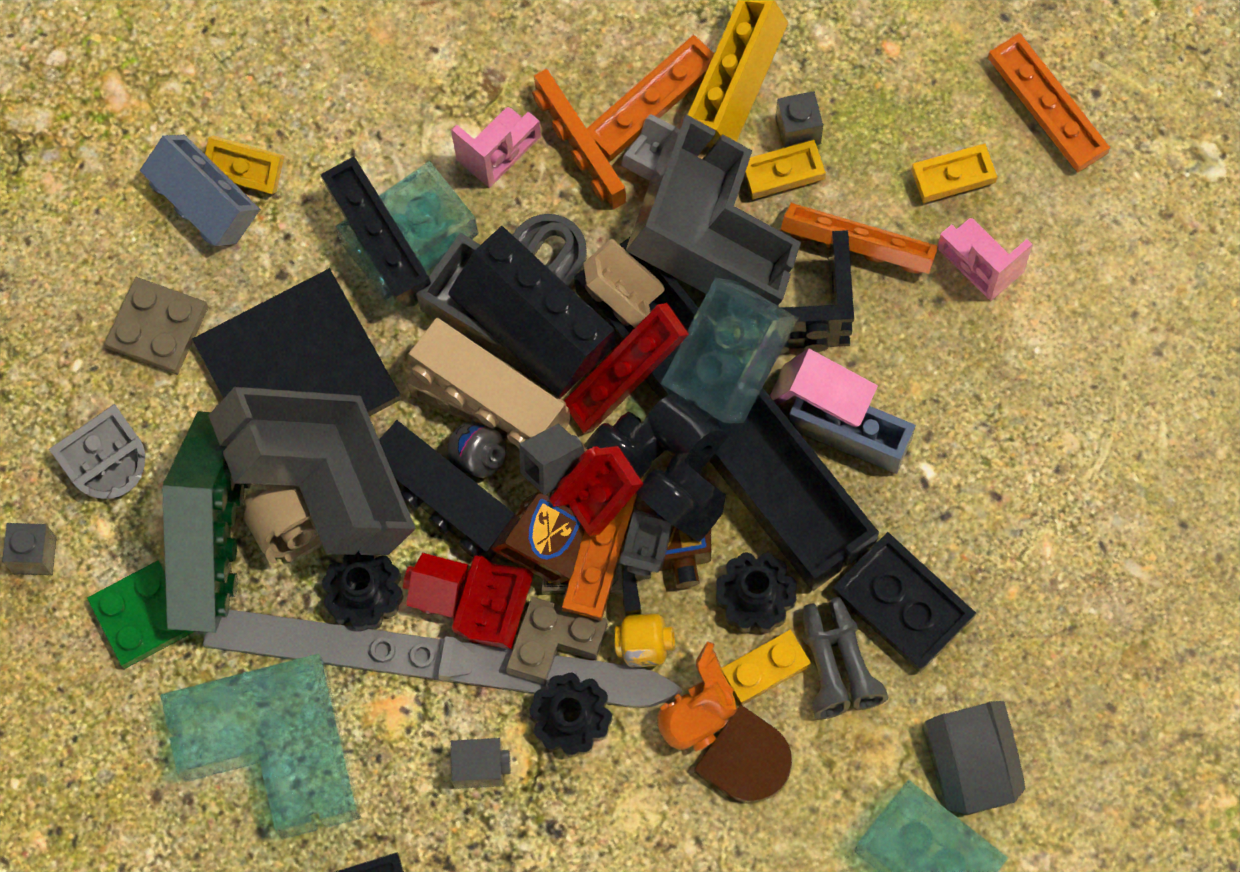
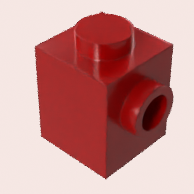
M422 552L415 566L409 565L405 573L403 589L408 590L406 606L417 608L427 614H440L452 618L456 608L459 606L465 587L468 564Z

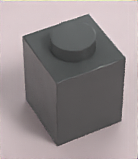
M815 91L777 99L776 121L783 148L815 140L816 145H820L822 142L823 122Z
M556 424L519 444L520 473L542 494L546 495L559 488V481L570 474L579 464V458L584 453V447L577 436L571 435L560 424Z
M6 523L2 562L13 574L53 575L57 537L47 524Z
M500 738L451 740L452 783L455 789L504 786V774H511L510 749L503 750Z

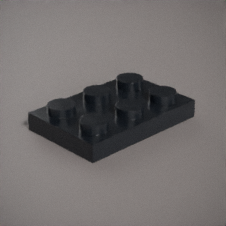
M889 532L832 588L833 593L840 597L847 606L919 673L946 648L977 614Z

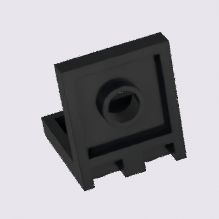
M848 230L832 231L828 259L831 305L758 308L756 328L757 350H766L769 354H782L788 352L789 349L805 348V351L811 349L815 352H822L827 350L828 347L850 346V335H852L853 331L852 322H854Z

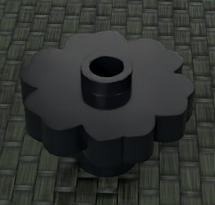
M359 551L355 555L344 554L343 564H330L327 568V575L322 580L323 589L328 594L324 599L327 611L333 615L338 624H346L351 621L352 626L357 631L379 628L382 625L383 616L393 617L397 614L399 605L404 598L403 592L398 586L401 580L399 569L385 555L374 558V555H361Z
M745 552L739 555L738 558H733L727 562V575L720 576L716 581V604L720 608L726 609L725 618L728 624L737 627L745 633L751 631L755 626L761 632L769 633L775 627L782 626L785 623L786 610H790L796 605L797 583L794 578L786 576L787 566L784 561L776 559L770 553H763L756 559L751 553ZM753 589H759L762 591V593L754 594L750 591Z
M573 672L566 673L563 676L556 675L549 680V690L539 689L535 692L534 702L530 706L529 713L537 721L534 727L536 738L542 741L549 751L562 747L563 752L569 757L577 756L579 753L588 754L593 749V739L603 740L608 736L609 726L613 720L611 712L605 708L608 702V694L593 678L580 682L577 674ZM568 709H576L579 712V718L573 722H567L564 719V713Z

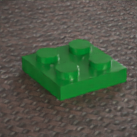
M159 560L87 597L124 669L196 632L167 629L165 570Z

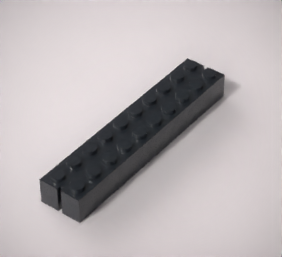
M630 237L619 244L625 250ZM629 253L664 285V292L649 304L650 312L658 304L667 303L689 333L645 379L660 399L670 394H680L687 400H696L701 406V413L703 415H711L717 418L720 423L719 428L728 434L729 437L709 461L812 591L816 590L841 571L843 561L848 566L869 551L877 543L879 531L676 279L665 271ZM583 269L574 276L576 293L614 328L615 342L619 345L633 331L634 327L631 324L629 326L623 325L615 317L612 308L606 302H597L591 297L585 288L586 278Z

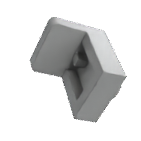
M649 115L645 119L641 135L624 154L621 166L651 181L665 140L674 130L675 126L654 115Z

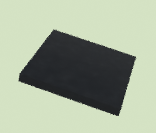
M330 268L192 338L223 398L234 387L361 396L369 416L402 400L397 387Z

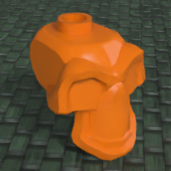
M707 641L695 660L696 668L702 681L688 689L690 694L682 696L677 694L674 696V701L669 704L664 703L657 715V726L662 738L669 746L678 750H684L692 746L696 752L710 745L716 740L713 733L722 729L728 719L738 710L732 694L734 689L724 677L720 662L716 656L717 653L713 650V642Z

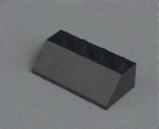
M500 226L472 253L448 292L449 296L559 399L616 346L614 328L503 226Z

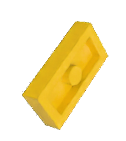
M217 136L208 137L205 155L235 184L270 194L277 192L284 155Z
M815 140L750 157L744 177L753 200L824 180L826 172Z
M985 143L913 163L911 168L923 203L991 185L997 181V174Z
M790 629L722 667V672L727 682L734 689L733 694L739 704L744 705L810 668L811 662Z

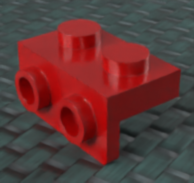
M596 446L586 450L580 456L579 464L570 474L559 481V488L550 497L549 501L553 507L569 505L588 536L600 535L643 483L619 446L605 448Z
M475 555L465 577V587L459 606L454 612L452 630L470 643L511 649L534 574L527 568L493 564L483 556Z

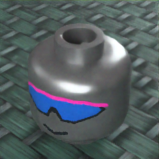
M474 421L466 422L456 428L450 436L448 456L450 462L461 471L484 478L494 474L503 464L506 456V442L498 430Z

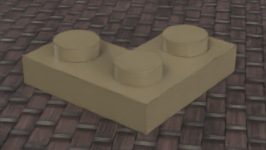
M531 597L507 665V674L545 685L557 650L596 661L608 627V619L602 618V621L566 612L563 611L562 605Z

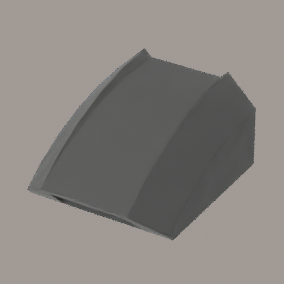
M990 701L985 704L940 714L925 721L923 732L943 800L948 810L968 815L1015 803L1025 791L1026 787L1020 758L1004 701Z

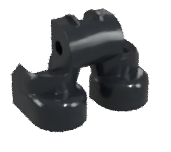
M676 393L667 395L651 409L643 423H641V419L628 411L614 425L609 423L601 424L585 442L584 447L587 450L596 446L600 448L619 446L640 479L649 470L652 461L664 451L670 454L672 459L666 471L664 472L660 469L653 470L642 482L643 485L636 494L670 524L698 542L705 537L723 515L726 494L704 479L701 473L703 467L727 440L729 435L719 428L720 423L716 417L711 415L705 416L701 413V406L696 400H687L682 395Z

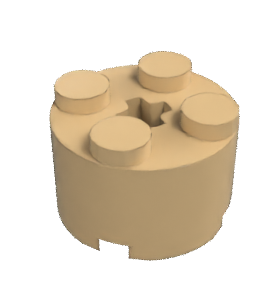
M272 485L266 490H256L245 498L244 504L247 509L244 513V522L269 562L277 563L275 558L284 557L286 562L295 561L310 554L322 545L299 486Z

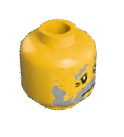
M658 613L627 615L623 619L622 624L617 625L615 628L617 657L623 658L629 667L662 665L667 659L668 651L675 650L673 626L666 627L664 618Z

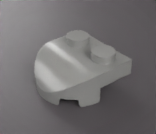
M115 404L49 448L73 484L83 493L96 498L111 499L126 494L139 482L145 466L143 444Z

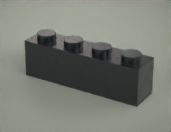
M396 420L379 441L404 502L414 510L421 507L431 515L428 520L443 534L451 531L461 539L458 543L459 546L474 558L475 555H480L491 561L497 554L491 548L515 513L401 422Z

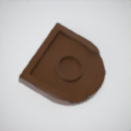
M740 705L697 764L694 773L736 801L759 802L774 797L787 783L792 766L791 750L784 736L775 727L743 705Z

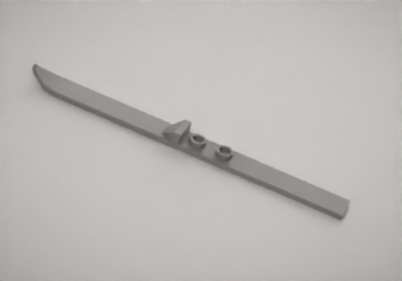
M230 609L228 617L221 618L216 633L205 632L203 647L531 694H535L539 689L549 690V680L551 677L556 675L563 676L566 673L573 672L577 674L580 682L588 678L596 680L599 686L608 694L607 704L630 708L653 707L674 699L675 695L682 692V689L676 683L654 671L640 667H629L628 665L555 655L546 684L543 685L507 674V665L513 649L460 642L455 637L445 636L443 640L372 629L357 631L351 626Z

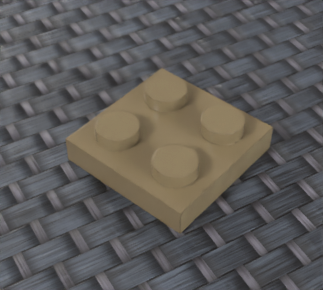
M135 277L104 345L107 350L178 375L193 343L192 338L196 336L209 308L206 301Z

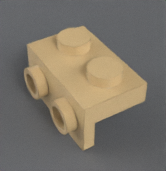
M613 239L606 242L583 263L587 292L597 302H606L612 308L615 317L625 326L631 324L635 328L650 313L649 304L664 292V285Z

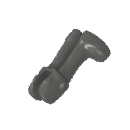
M840 597L829 600L831 618L835 630L824 632L815 603L803 606L805 631L802 637L805 644L810 646L820 678V691L812 701V709L816 719H829L839 716L850 707L849 697L841 680L831 646H839L847 670L851 699L855 709L873 708L883 704L889 698L883 683L872 677L865 665L856 637L858 627L856 622L851 619Z

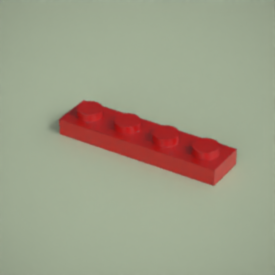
M667 303L658 304L564 400L571 416L583 433L593 432L689 335Z

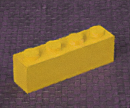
M775 0L737 1L688 112L690 117L716 130L714 137L705 147L712 148L722 134L736 142L740 136L788 25L787 19Z

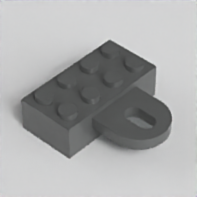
M541 214L524 221L515 230L513 236L534 255L550 236H560L565 240L564 247L555 260L547 267L571 289L575 284L574 276L584 269L583 263L587 260L586 241L579 227L571 220L556 214ZM459 233L429 275L431 285L417 292L420 310L434 319L439 318L489 353L545 386L449 296V290L470 256L480 246L479 243Z

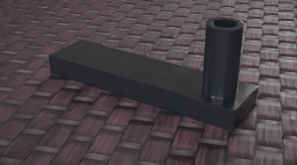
M355 156L320 174L323 183L396 302H400L406 307L417 305L419 302L416 294L418 291L431 285L430 278Z

